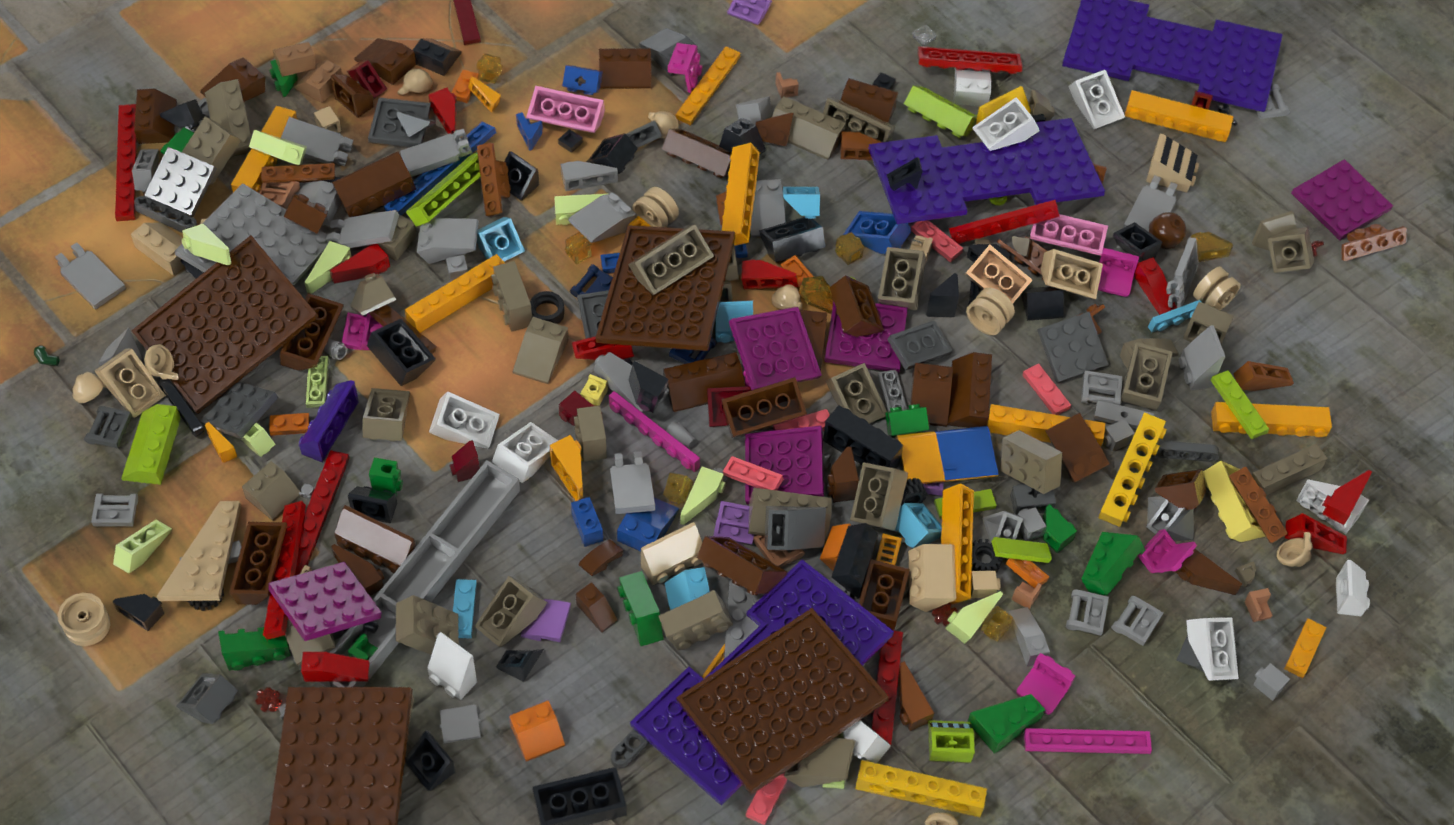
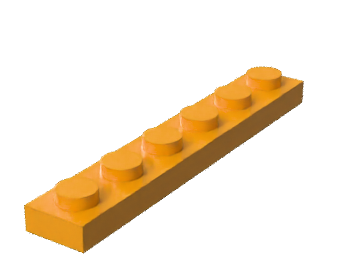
M725 46L676 113L677 120L690 126L739 60L740 52Z

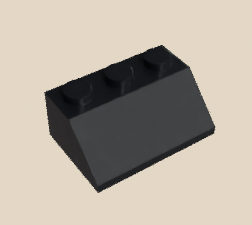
M803 217L759 230L767 253L775 262H784L787 258H791L794 255L800 257L804 253L817 252L820 248L826 247L823 227L814 219Z
M402 318L371 332L367 347L400 386L417 379L436 360Z
M867 523L848 526L832 574V578L856 598H860L878 538V533Z

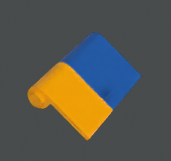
M988 426L896 435V439L903 444L901 459L903 470L908 472L907 479L919 478L922 484L997 477L999 475Z

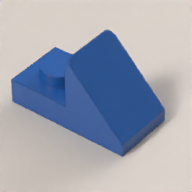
M523 112L516 114L517 127L529 151L533 150L543 133L542 121L531 124L529 119L525 118Z

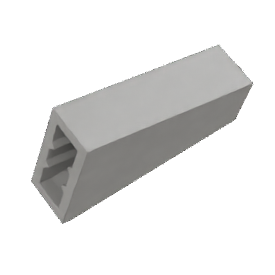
M611 352L605 356H599L595 360L593 371L600 378L607 380L608 387L612 391L618 393L644 415L647 414L649 411L642 410L636 404L628 381L632 365ZM667 387L659 404L668 396L669 389Z

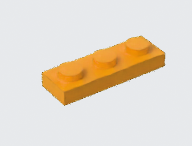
M1307 618L1285 665V670L1301 678L1305 676L1326 630L1325 626Z

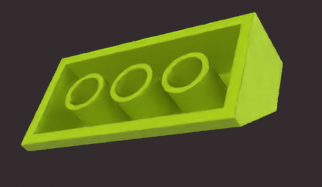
M913 85L904 102L908 106L907 109L909 111L923 114L922 118L930 122L932 120L936 121L938 127L952 130V134L959 138L961 136H968L973 130L972 127L976 124L977 115L924 86Z
M156 404L142 412L122 474V480L161 485L181 420L177 406Z

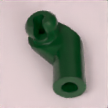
M42 345L35 347L34 356L40 364L59 365V356L48 355L45 350L46 347Z

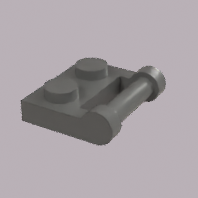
M99 406L96 419L90 432L85 435L84 441L89 444L96 443L118 448L132 418L131 412ZM108 416L101 434L97 435L104 418Z

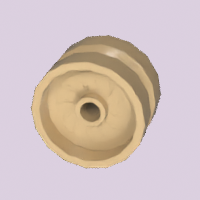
M658 187L650 188L632 206L633 211L637 214L636 217L640 216L651 227H667L679 215L676 202L666 191Z
M1219 266L1210 271L1199 282L1193 292V297L1213 308L1222 310L1236 296L1241 284L1233 277L1228 278L1229 273Z
M984 288L977 295L976 299L968 305L966 313L970 322L979 331L988 335H997L1004 328L1005 324L1012 319L1015 309L1010 299L1004 293L994 288Z
M74 594L64 601L58 612L59 624L69 641L75 645H94L103 640L109 632L111 625L110 617L101 600L93 594Z

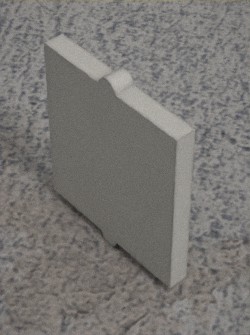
M476 705L440 710L441 724L439 727L442 730L444 743L481 738L479 729L481 721L478 718Z

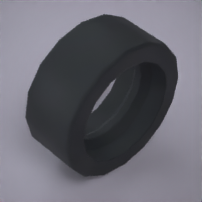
M543 291L531 298L532 317L559 324L562 321L565 313L564 302L558 294ZM551 303L556 305L558 310L552 315L544 316L538 314L536 308L541 304Z

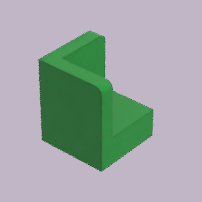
M363 633L348 650L349 657L369 660L378 648L371 644L368 636Z

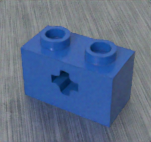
M566 65L562 86L567 87L568 91L577 92L578 89L583 90L584 94L594 95V93L600 90L603 71ZM583 77V80H586V82L582 84L579 78Z
M590 497L571 502V514L584 547L602 542L603 529Z

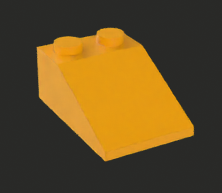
M571 435L550 445L551 466L573 499L578 501L583 499L582 457L580 454L582 448L577 440L574 441Z

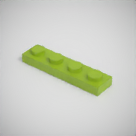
M1229 370L1212 376L1211 382L1251 440L1267 434L1269 431L1268 426Z

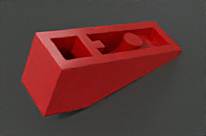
M446 87L429 94L428 98L432 111L447 134H454L456 131L455 103L457 98Z
M372 244L331 269L332 282L334 284L363 279L372 273H383L390 267L389 256L378 244Z
M1150 258L1139 262L1134 272V278L1158 314L1161 315L1177 309L1175 302H1173L1172 308L1168 307L1169 295L1172 294H1167L1166 288L1168 283L1156 260Z
M762 260L742 261L741 280L744 289L781 288L788 284L799 287L795 272Z
M596 336L572 342L576 359L596 360L599 356H605L609 352L620 359L634 357L631 345L597 343Z
M1368 470L1335 489L1332 496L1327 495L1322 504L1325 507L1322 514L1345 525L1372 471Z
M1304 513L1286 521V539H1304V532H1310L1312 548L1346 554L1347 536Z
M303 652L301 672L305 682H362L369 679L370 661L329 652Z

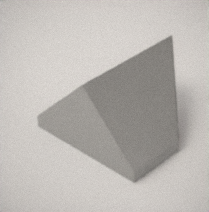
M769 96L736 104L738 119H748L754 125L757 121L771 118L773 114Z
M129 327L106 348L99 361V365L105 364L128 348H132L142 362L143 359Z
M1162 496L1148 497L1146 527L1155 534L1161 529L1167 531L1172 523L1183 513L1185 508L1176 507Z
M1007 511L982 517L990 542L994 537L1016 540L1023 521V517Z

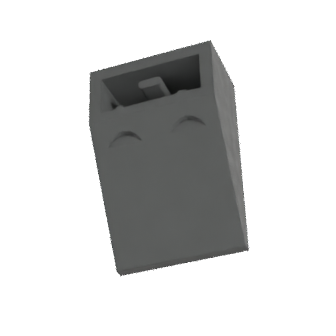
M766 506L764 544L766 549L795 550L824 547L826 507Z

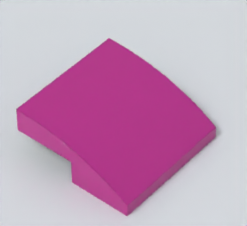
M348 312L341 342L349 349L370 350L367 347L371 332L383 326L370 316L369 313H367V316Z

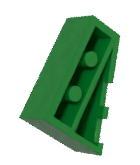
M1101 533L1081 578L1088 592L1106 596L1122 579L1123 572L1128 567L1131 568L1134 564L1133 560L1145 551L1138 535Z
M640 571L619 577L620 586L617 587L620 598L624 599L623 605L625 611L629 613V620L635 630L640 647L664 640L662 624L659 619L660 611L643 572Z
M264 627L257 628L255 632H245V629H238V633L225 634V630L218 631L221 652L229 671H239L244 667L252 665L260 666L265 662L273 660L281 661L291 656L286 636L267 640L263 636Z
M1032 694L970 712L967 722H971L972 729L995 754L1021 735L1025 728H1030L1040 721L1045 709Z

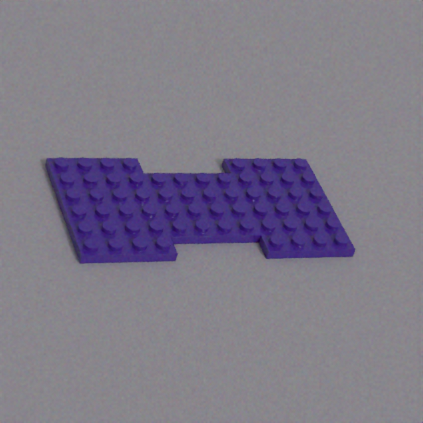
M1081 0L1062 66L1090 73L1106 70L1108 77L1129 81L1132 69L1199 84L1198 91L1212 94L1213 101L1265 112L1283 34L1217 19L1215 20L1213 31L1147 17L1149 4L1131 0Z
M1071 118L1036 122L1040 131L1027 140L989 151L983 142L942 147L937 135L869 144V152L896 224L967 215L966 201L1031 193L1034 203L1037 205L1052 200L1064 202L1104 196L1105 189ZM918 157L923 171L918 188L915 189L910 183H907L893 191L890 188L887 174Z
M801 560L773 589L746 612L747 617L759 627L705 678L811 608L814 609L862 666L893 636L894 631L804 560ZM688 667L630 722V726L722 806L742 786V783L677 702L676 697L703 680L699 674Z

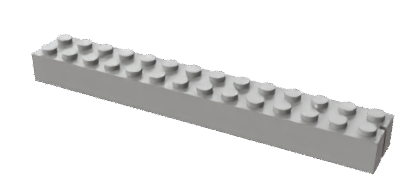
M486 460L375 596L373 601L382 614L381 619L374 620L379 625L376 633L374 634L369 631L367 633L369 642L378 648L369 659L368 681L399 643L396 641V603L412 595L429 602L433 601L520 492V484L517 477ZM364 624L349 628L335 645L336 648H333L330 653L349 656L348 650L354 644L353 641L362 632ZM368 681L318 683L324 687H364Z

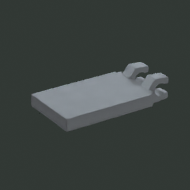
M291 117L288 118L281 136L282 139L307 146L304 157L323 164L333 162L334 164L345 166L348 154L338 151V149L350 152L353 144L352 139L343 137L340 133Z
M464 129L456 130L454 134L450 133L400 151L411 177L459 161V157L472 153Z
M1154 175L1150 186H1143L1123 228L1135 222L1149 232V224L1156 216L1172 211L1177 200L1174 194L1178 184L1171 182L1165 193L1157 189L1161 178Z
M397 210L349 217L344 221L341 219L332 220L330 227H335V230L327 234L326 241L333 240L332 242L350 248L390 242L395 232L399 213Z
M1189 237L1175 272L1174 280L1167 284V294H1171V290L1175 288V293L1169 295L1168 307L1172 308L1173 302H1177V308L1182 307L1199 266L1196 238Z
M77 242L70 246L73 254L77 257L71 262L62 253L55 256L58 265L61 267V275L95 310L126 289L124 283L92 251L89 252L87 250L85 252Z
M634 452V464L623 465L622 453L614 454L615 466L610 468L615 513L655 511L650 469L647 463H643L642 452Z

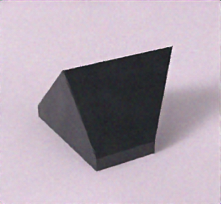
M544 649L506 650L496 668L524 682Z

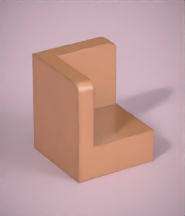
M777 72L775 84L781 99L783 96L787 98L798 96L799 84L797 79L783 80L780 72Z
M1022 582L1019 587H1016L1012 600L1030 609L1039 596L1042 584L1038 583L1034 589Z
M1268 588L1249 592L1245 599V604L1253 622L1272 617L1267 604L1271 596Z

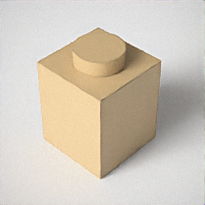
M330 106L314 112L315 122L318 127L337 133L341 132L339 119Z
M972 571L971 598H986L1000 590V579L996 577V571Z

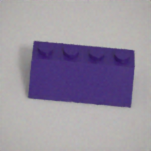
M349 380L338 383L333 390L329 391L324 405L319 407L316 418L309 423L308 431L299 440L302 455L323 463L359 403L355 381Z

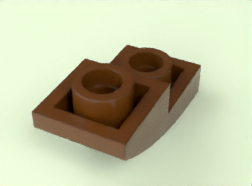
M609 539L589 552L579 562V566L588 574L594 576L606 570L609 562L622 557L624 550Z

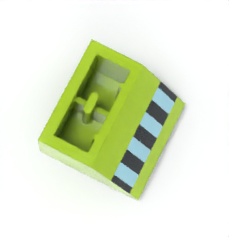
M928 721L929 761L972 762L975 749L974 732L971 722Z

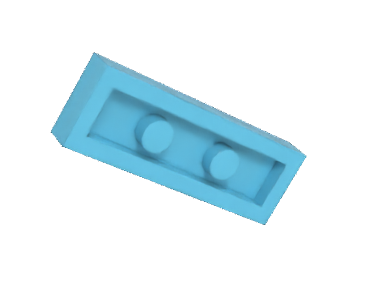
M1198 300L1153 317L1148 325L1151 333L1157 330L1163 331L1170 325H1179L1184 320L1191 319L1198 302L1201 301Z
M456 579L453 612L458 614L459 638H472L477 588L476 580Z

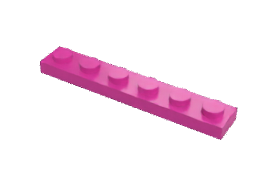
M613 391L609 395V406L612 411L621 414L626 422L635 425L643 435L649 436L657 446L663 447L671 457H676L686 469L690 468L693 472H696L700 468V457L618 393Z
M1025 728L1024 730L1025 751L1150 754L1152 752L1150 731Z

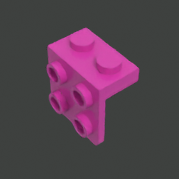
M677 43L667 67L668 73L685 75L688 93H692L693 89L697 86V78L702 73V65L699 62L700 53H698L697 45Z
M1103 248L1099 263H1102L1103 266L1098 290L1128 297L1139 256Z
M1161 529L1144 547V553L1139 554L1138 557L1150 573L1174 572L1180 569L1182 562L1194 553L1193 550L1197 544L1195 542L1176 544L1165 529Z
M1040 653L1035 660L1033 668L1017 688L1016 693L1020 697L1032 694L1044 707V713L1050 715L1070 689L1075 675L1068 668L1057 664L1050 656Z

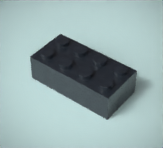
M838 405L825 421L823 441L841 453L847 447H851L854 461L863 466V463H869L895 469L899 466L903 444L896 438H891L885 434L880 428L870 425L865 419L854 415L849 409Z
M617 767L532 787L540 825H590L627 816V806Z

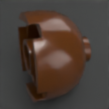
M1164 212L1150 222L1149 233L1163 242L1161 248L1173 249L1183 241L1186 235V225L1178 214Z

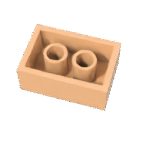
M991 245L985 249L965 273V276L982 290L984 288L997 289L1004 293L1012 304L1032 281L1029 276Z

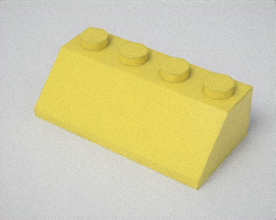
M1219 461L1203 471L1205 486L1212 494L1211 500L1219 510V518L1225 523L1228 537L1239 542L1266 537L1229 478L1231 474L1240 469Z

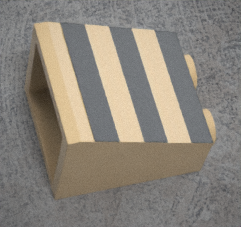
M1160 133L1146 182L1151 183L1155 175L1161 178L1160 186L1169 187L1170 183L1173 182L1178 184L1176 190L1188 193L1189 187L1194 186L1196 176H1193V174L1197 173L1199 163L1196 162L1198 155Z

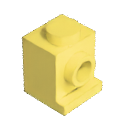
M590 374L580 395L593 406H600L608 391L607 380Z

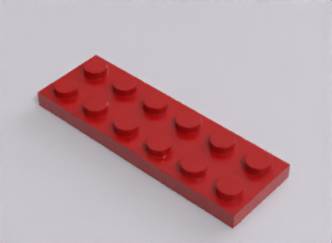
M918 46V63L923 67L938 66L942 69L956 67L958 70L969 68L975 71L990 70L995 73L1007 71L1010 74L1022 72L1020 54Z

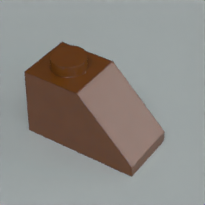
M592 582L576 593V605L601 633L618 621L605 596Z

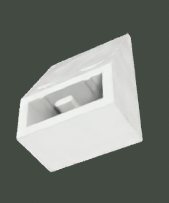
M1308 479L1296 501L1346 535L1360 517L1369 499L1360 495L1345 525H1342L1322 514L1325 509L1322 504L1327 495L1332 496L1335 489L1341 486Z

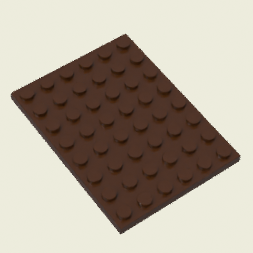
M628 225L596 334V342L708 351L736 238L735 231L698 229L714 257L660 292L652 295L637 280L628 264L684 228Z
M252 235L230 251L231 265L215 263L131 330L146 350L153 345L160 344L171 352L174 360L172 372L177 373L179 379L170 380L197 414L319 317Z
M811 608L676 697V699L742 785L752 795L889 700V696L814 609Z
M288 687L269 825H398L413 689L411 687Z

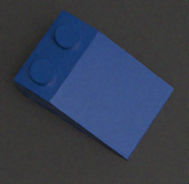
M859 211L843 236L877 253L886 254L887 247L901 248L911 233V229L908 223L896 224L893 214Z
M654 498L655 511L627 513L617 529V541L641 552L642 547L665 536L679 508Z

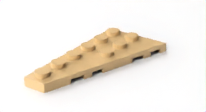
M220 501L158 593V601L220 600L241 510L240 501Z

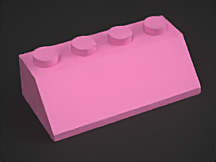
M535 86L526 118L595 133L601 125L605 106L604 101L600 99Z
M1059 214L1060 217L1033 224L1030 239L1099 256L1102 255L1108 229L1107 225Z

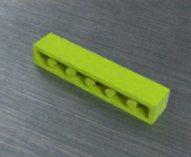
M478 152L465 159L406 211L416 227L432 220L481 176Z

